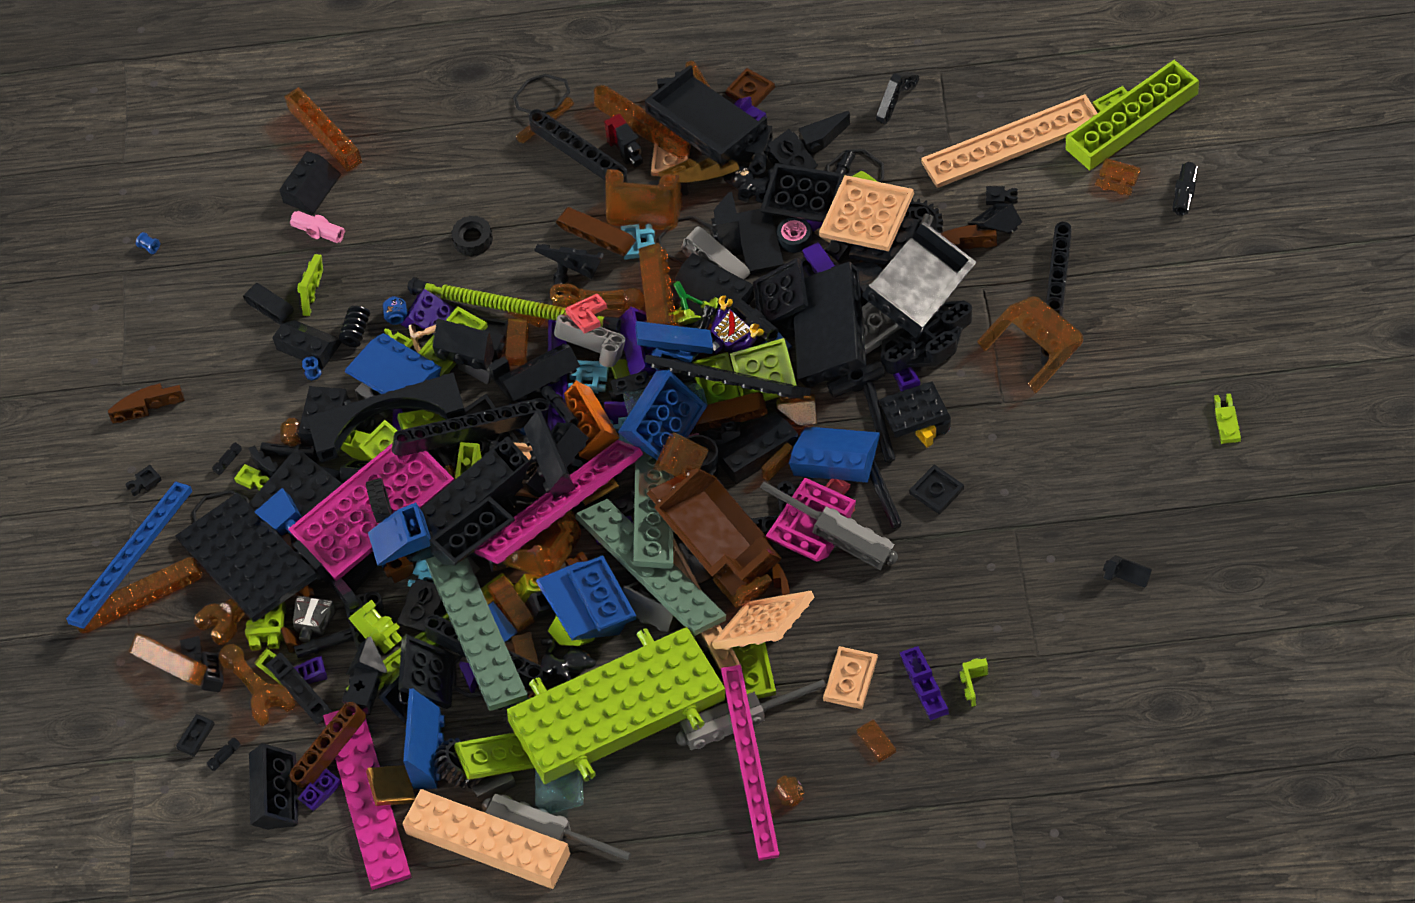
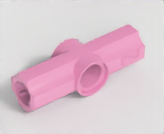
M297 211L291 216V226L306 231L312 238L319 239L322 237L335 243L341 242L344 238V228L329 223L321 215L313 217Z

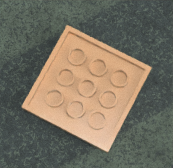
M845 175L821 226L819 235L827 239L889 251L914 196V190Z
M812 591L746 602L712 642L714 649L723 648L727 650L734 646L744 647L752 643L762 644L765 641H779L814 599Z

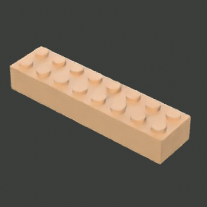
M420 789L403 821L407 835L551 889L554 888L570 856L568 843Z

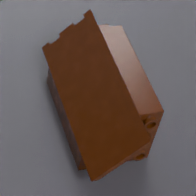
M696 468L688 473L684 472L650 489L646 493L656 506L654 508L710 575L719 579L732 596L738 594L745 586L748 589L759 583L764 575L767 578L773 575L770 569L782 558L771 547L773 545L771 541L766 538L765 534L715 476Z

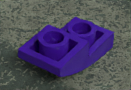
M325 768L314 784H308L298 799L314 811L332 795L342 782Z

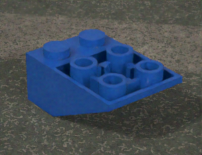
M417 503L396 510L368 532L378 566L430 546L429 540L431 537L424 514Z

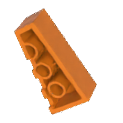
M575 381L564 393L567 407L579 419L577 427L589 437L586 447L579 452V456L590 461L620 437L593 390Z

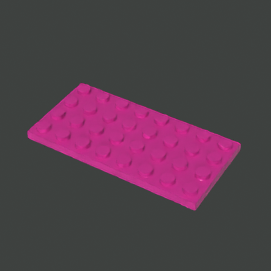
M390 444L288 529L289 532L297 540H300L324 566L325 570L337 581L373 552L368 532L379 523L376 522L370 505L366 482L382 478L393 514L396 510L413 503H417L420 508L423 507L454 481V478L427 451L397 456L392 452V444Z

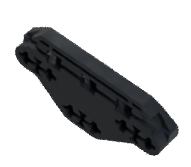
M964 300L945 302L916 338L904 328H901L883 340L881 363L885 365V371L889 374H896L909 367L936 366L954 355L957 351L962 329L972 322V305Z

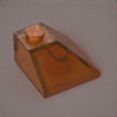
M814 394L804 396L803 399L777 398V409L797 425H802V427L806 428L817 424Z

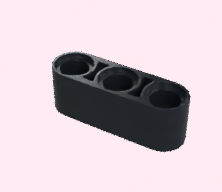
M255 283L243 295L244 300L250 306L278 324H282L294 312L293 307L287 301L259 283Z

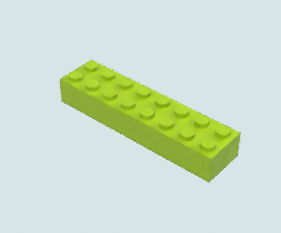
M1171 61L1066 135V150L1091 171L1198 95L1199 80L1177 61Z

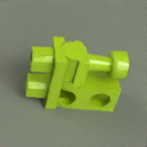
M370 600L348 619L365 639L371 636L375 646H378L385 654L402 640V637L396 631L400 626L397 623L393 625L392 618L388 616L382 617L374 609L376 604Z
M285 602L267 613L265 619H259L254 623L252 620L246 622L245 635L252 651L260 650L261 642H268L270 649H279L280 642L284 641L281 628L284 627Z

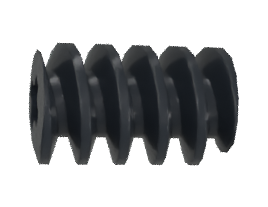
M351 306L348 308L339 334L340 341L346 346L359 347L361 345L360 341L363 339L362 335L365 333L364 329L367 327L366 323H368V317L371 314L367 308L362 306Z

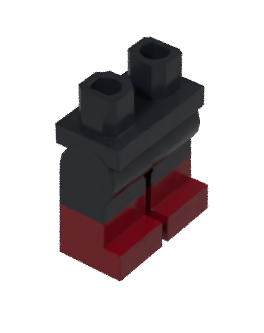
M620 113L605 120L608 144L610 146H617L626 165L629 163L633 167L641 165L643 159L638 135L633 133Z

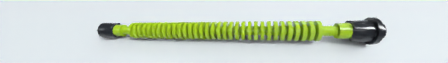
M413 277L407 286L411 295L419 294L423 289H426L433 295H441V299L549 320L552 319L554 321L557 320L559 315H567L565 307L455 286L452 287L450 285H443L442 288L436 287L434 284L419 280L417 277ZM597 317L601 324L600 327L616 333L620 331L621 318Z

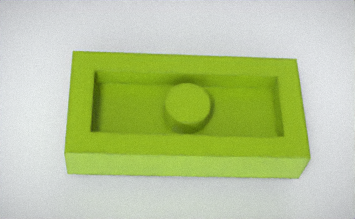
M1121 86L1093 101V107L1099 113L1128 91Z

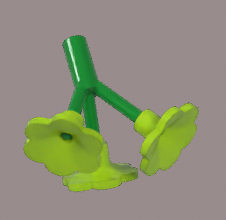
M680 281L673 284L681 299V307L673 311V322H678L679 325H687L701 319V316L695 315L693 311L688 309L686 299L701 305L703 309L706 305H709L716 310L718 306L717 297L711 299L709 303L706 301L702 302L686 294Z

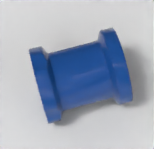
M142 232L136 239V246L145 248L150 254H155L160 247V241L156 238L152 239L147 233Z
M313 356L303 359L302 367L305 370L306 378L308 380L320 378L322 372L318 366V359Z

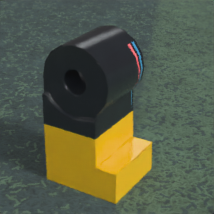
M950 414V420L916 431V436L927 448L933 445V438L950 431Z

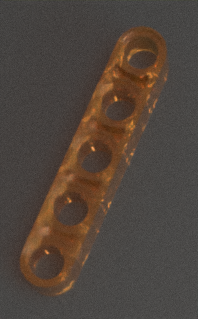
M135 633L128 651L197 686L201 685L207 670V666L139 633Z

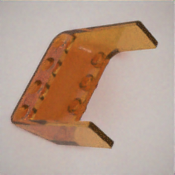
M1032 296L1010 305L980 337L977 343L986 351L1006 328L1013 323L1049 353V360L1028 383L1030 389L1036 394L1082 344L1083 335L1044 301L1036 296Z

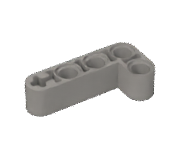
M697 226L684 239L681 249L687 257L694 253L742 279H745L750 274L745 264L701 227Z
M568 315L557 316L554 335L557 338L600 353L599 363L605 367H613L621 358L625 343L623 335L602 327L584 334Z

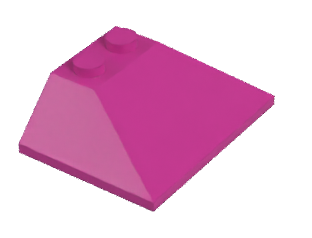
M804 478L792 496L816 511L823 512L825 507L833 508L846 518H851L856 500L807 478ZM789 504L785 506L766 534L767 539L816 562L827 558L835 547L834 544L812 533L817 522L816 519Z

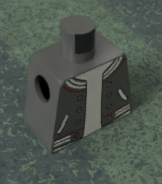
M303 596L296 597L293 625L295 631L300 633L298 639L301 642H310L312 635L319 637L324 635L336 612L332 601Z

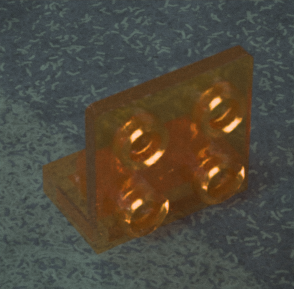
M675 432L671 433L653 469L659 472L665 471L684 480L690 470L700 469L708 449Z
M768 574L761 578L756 577L750 584L741 585L736 590L735 596L730 594L719 579L714 577L713 581L737 609L766 593L772 579Z

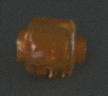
M288 418L280 425V440L282 443L291 446L301 444L298 435L300 421L296 418Z
M785 775L776 781L777 785L774 792L784 806L789 805L793 807L804 799V788L796 777H787Z

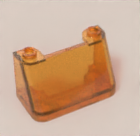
M607 169L605 176L606 218L609 224L614 226L639 224L640 228H645L646 224H651L652 229L672 230L677 227L683 203L679 175H665L660 179L659 185L625 183L623 182L624 176L622 172Z
M572 509L566 512L563 517L554 521L550 527L538 533L534 539L526 542L519 550L509 555L502 564L538 577L558 571L579 541L581 535L580 527Z

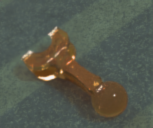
M556 284L550 289L552 305L567 308L595 294H598L607 303V309L605 310L623 311L624 309L628 310L630 307L640 310L645 303L644 294L637 288H629L626 291L623 289L592 291L579 289L572 284ZM562 292L564 295H557L555 293Z
M229 599L221 604L205 606L194 617V624L200 630H207L212 626H216L211 633L212 640L217 645H224L236 635L237 623L245 613L232 599Z
M229 644L221 649L219 653L221 665L227 669H233V673L242 680L251 692L252 716L259 725L265 726L270 723L267 710L271 707H281L286 712L295 708L294 699L286 687L279 684H268L256 675L244 660V652L239 646Z

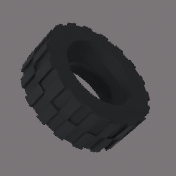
M472 215L463 217L456 222L453 230H451L455 249L465 256H477L484 253L493 242L489 222L483 217ZM470 230H478L481 233V237L472 242L465 241L463 235Z
M382 478L366 482L370 505L377 523L382 522L392 514Z

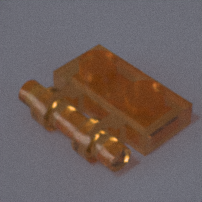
M1106 158L1100 170V177L1105 179H1097L1095 186L1102 187L1106 191L1108 189L1116 191L1120 195L1127 194L1131 196L1133 189L1126 186L1127 184L1135 186L1141 173V168ZM1111 180L1120 182V185L1111 183Z

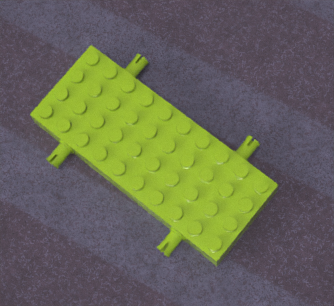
M688 627L657 641L653 640L647 628L643 629L644 634L640 630L637 633V637L644 647L548 691L540 678H535L537 683H535L534 679L530 681L529 686L536 696L508 708L507 715L509 724L544 785L577 769L582 774L584 781H589L588 776L590 779L596 776L590 763L686 718L692 725L693 730H698L697 725L699 728L704 726L705 722L698 713L725 701V687Z

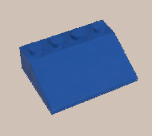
M384 333L372 339L345 369V373L380 394L440 377L441 372L439 365Z
M670 370L656 371L618 432L632 445L641 448L643 452L665 466L670 467L678 454V446L690 435L707 405Z
M806 426L793 447L789 461L793 476L822 479L833 478L868 483L880 433Z
M585 562L574 563L537 579L536 583L571 640L619 635L625 624L599 633L567 574V569Z
M409 689L403 761L413 789H437V783L441 781V774H437V768L433 767L435 764L433 759L436 749L444 742V734L441 731L442 727H445V715L441 714L440 708L415 689Z

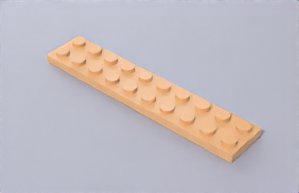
M1086 94L925 156L921 158L922 164L935 186L939 188L1062 140L1070 132L1095 116L1097 111Z

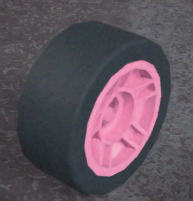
M787 218L778 225L776 231L779 246L783 250L791 253L802 252L803 249L811 244V227L806 220Z

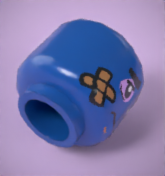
M396 296L385 300L382 307L384 319L393 325L401 324L407 317L406 302Z

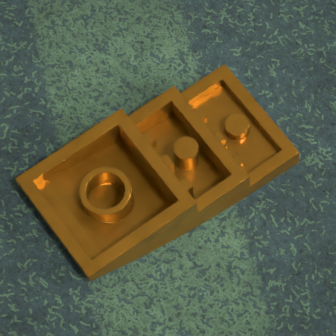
M710 158L698 163L692 159H687L658 172V176L666 182H693L720 177L740 169L737 162L732 159L724 166L719 165Z

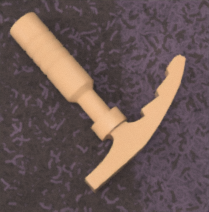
M408 325L410 337L417 352L421 350L418 339L424 335L435 333L436 325L417 332L415 326Z

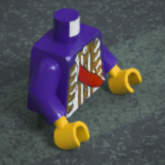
M726 296L719 298V305L721 307H718L711 327V334L714 340L712 353L715 355L722 349L730 355V353L751 348L757 339L756 336H762L764 333L763 329L757 330L759 324H752L749 327L731 309L727 310L726 308L730 307L733 301L728 299L725 304Z

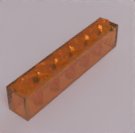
M299 87L284 96L288 110L347 172L362 163L359 149Z
M659 242L639 248L647 322L675 326L677 322L672 313L675 312V308L671 301L673 293L671 288H669L672 284L670 276L667 274L670 272L666 261L668 259L667 251L665 248L662 249Z

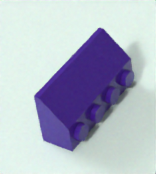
M630 307L619 317L622 321L620 334L625 337L624 351L629 373L632 375L647 371L648 376H653L656 371H663L664 369L652 368L651 363L645 362L646 355H652L656 347L637 345L635 325L636 321L661 324L660 317Z

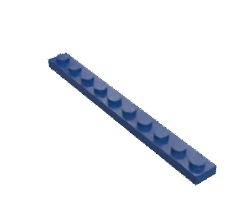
M174 482L66 618L68 624L82 629L87 626L192 493L191 486Z

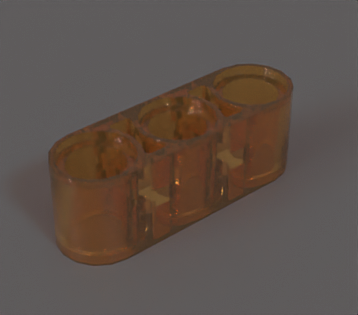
M528 318L508 319L505 358L508 360L509 366H521L526 363L529 333Z
M505 576L500 577L487 586L491 596L517 630V633L535 622L530 611Z

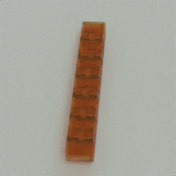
M599 85L594 88V106L610 117L620 113L634 132L650 142L656 143L660 148L668 153L670 152L671 155L679 159H684L689 154V142L646 113V110L605 85Z
M193 557L185 558L113 592L84 629L77 627L78 631L82 634L91 632L198 581L202 577V572Z

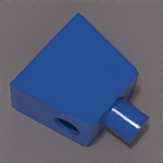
M283 488L255 511L263 521L280 535H284L287 531L289 532L288 529L302 518L292 498Z

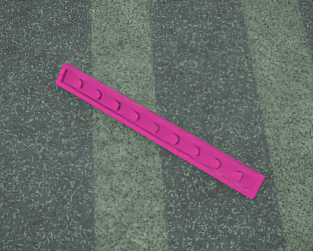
M741 665L721 668V674L758 859L761 861L779 857V851Z

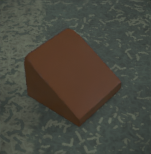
M282 627L281 632L288 651L293 653L295 652L294 646L302 644L298 639L299 634L296 631Z

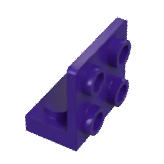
M423 289L415 298L407 312V317L401 325L408 328V325L416 324L425 330V328L436 325L438 318L446 320L455 309L426 289Z

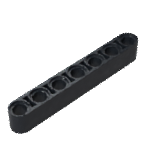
M535 109L529 113L530 129L615 188H624L627 185V169L542 110Z
M437 615L428 616L424 621L426 637L466 658L452 623ZM508 650L524 687L532 690L529 683L533 679L537 683L535 678H540L543 683V670L540 665Z

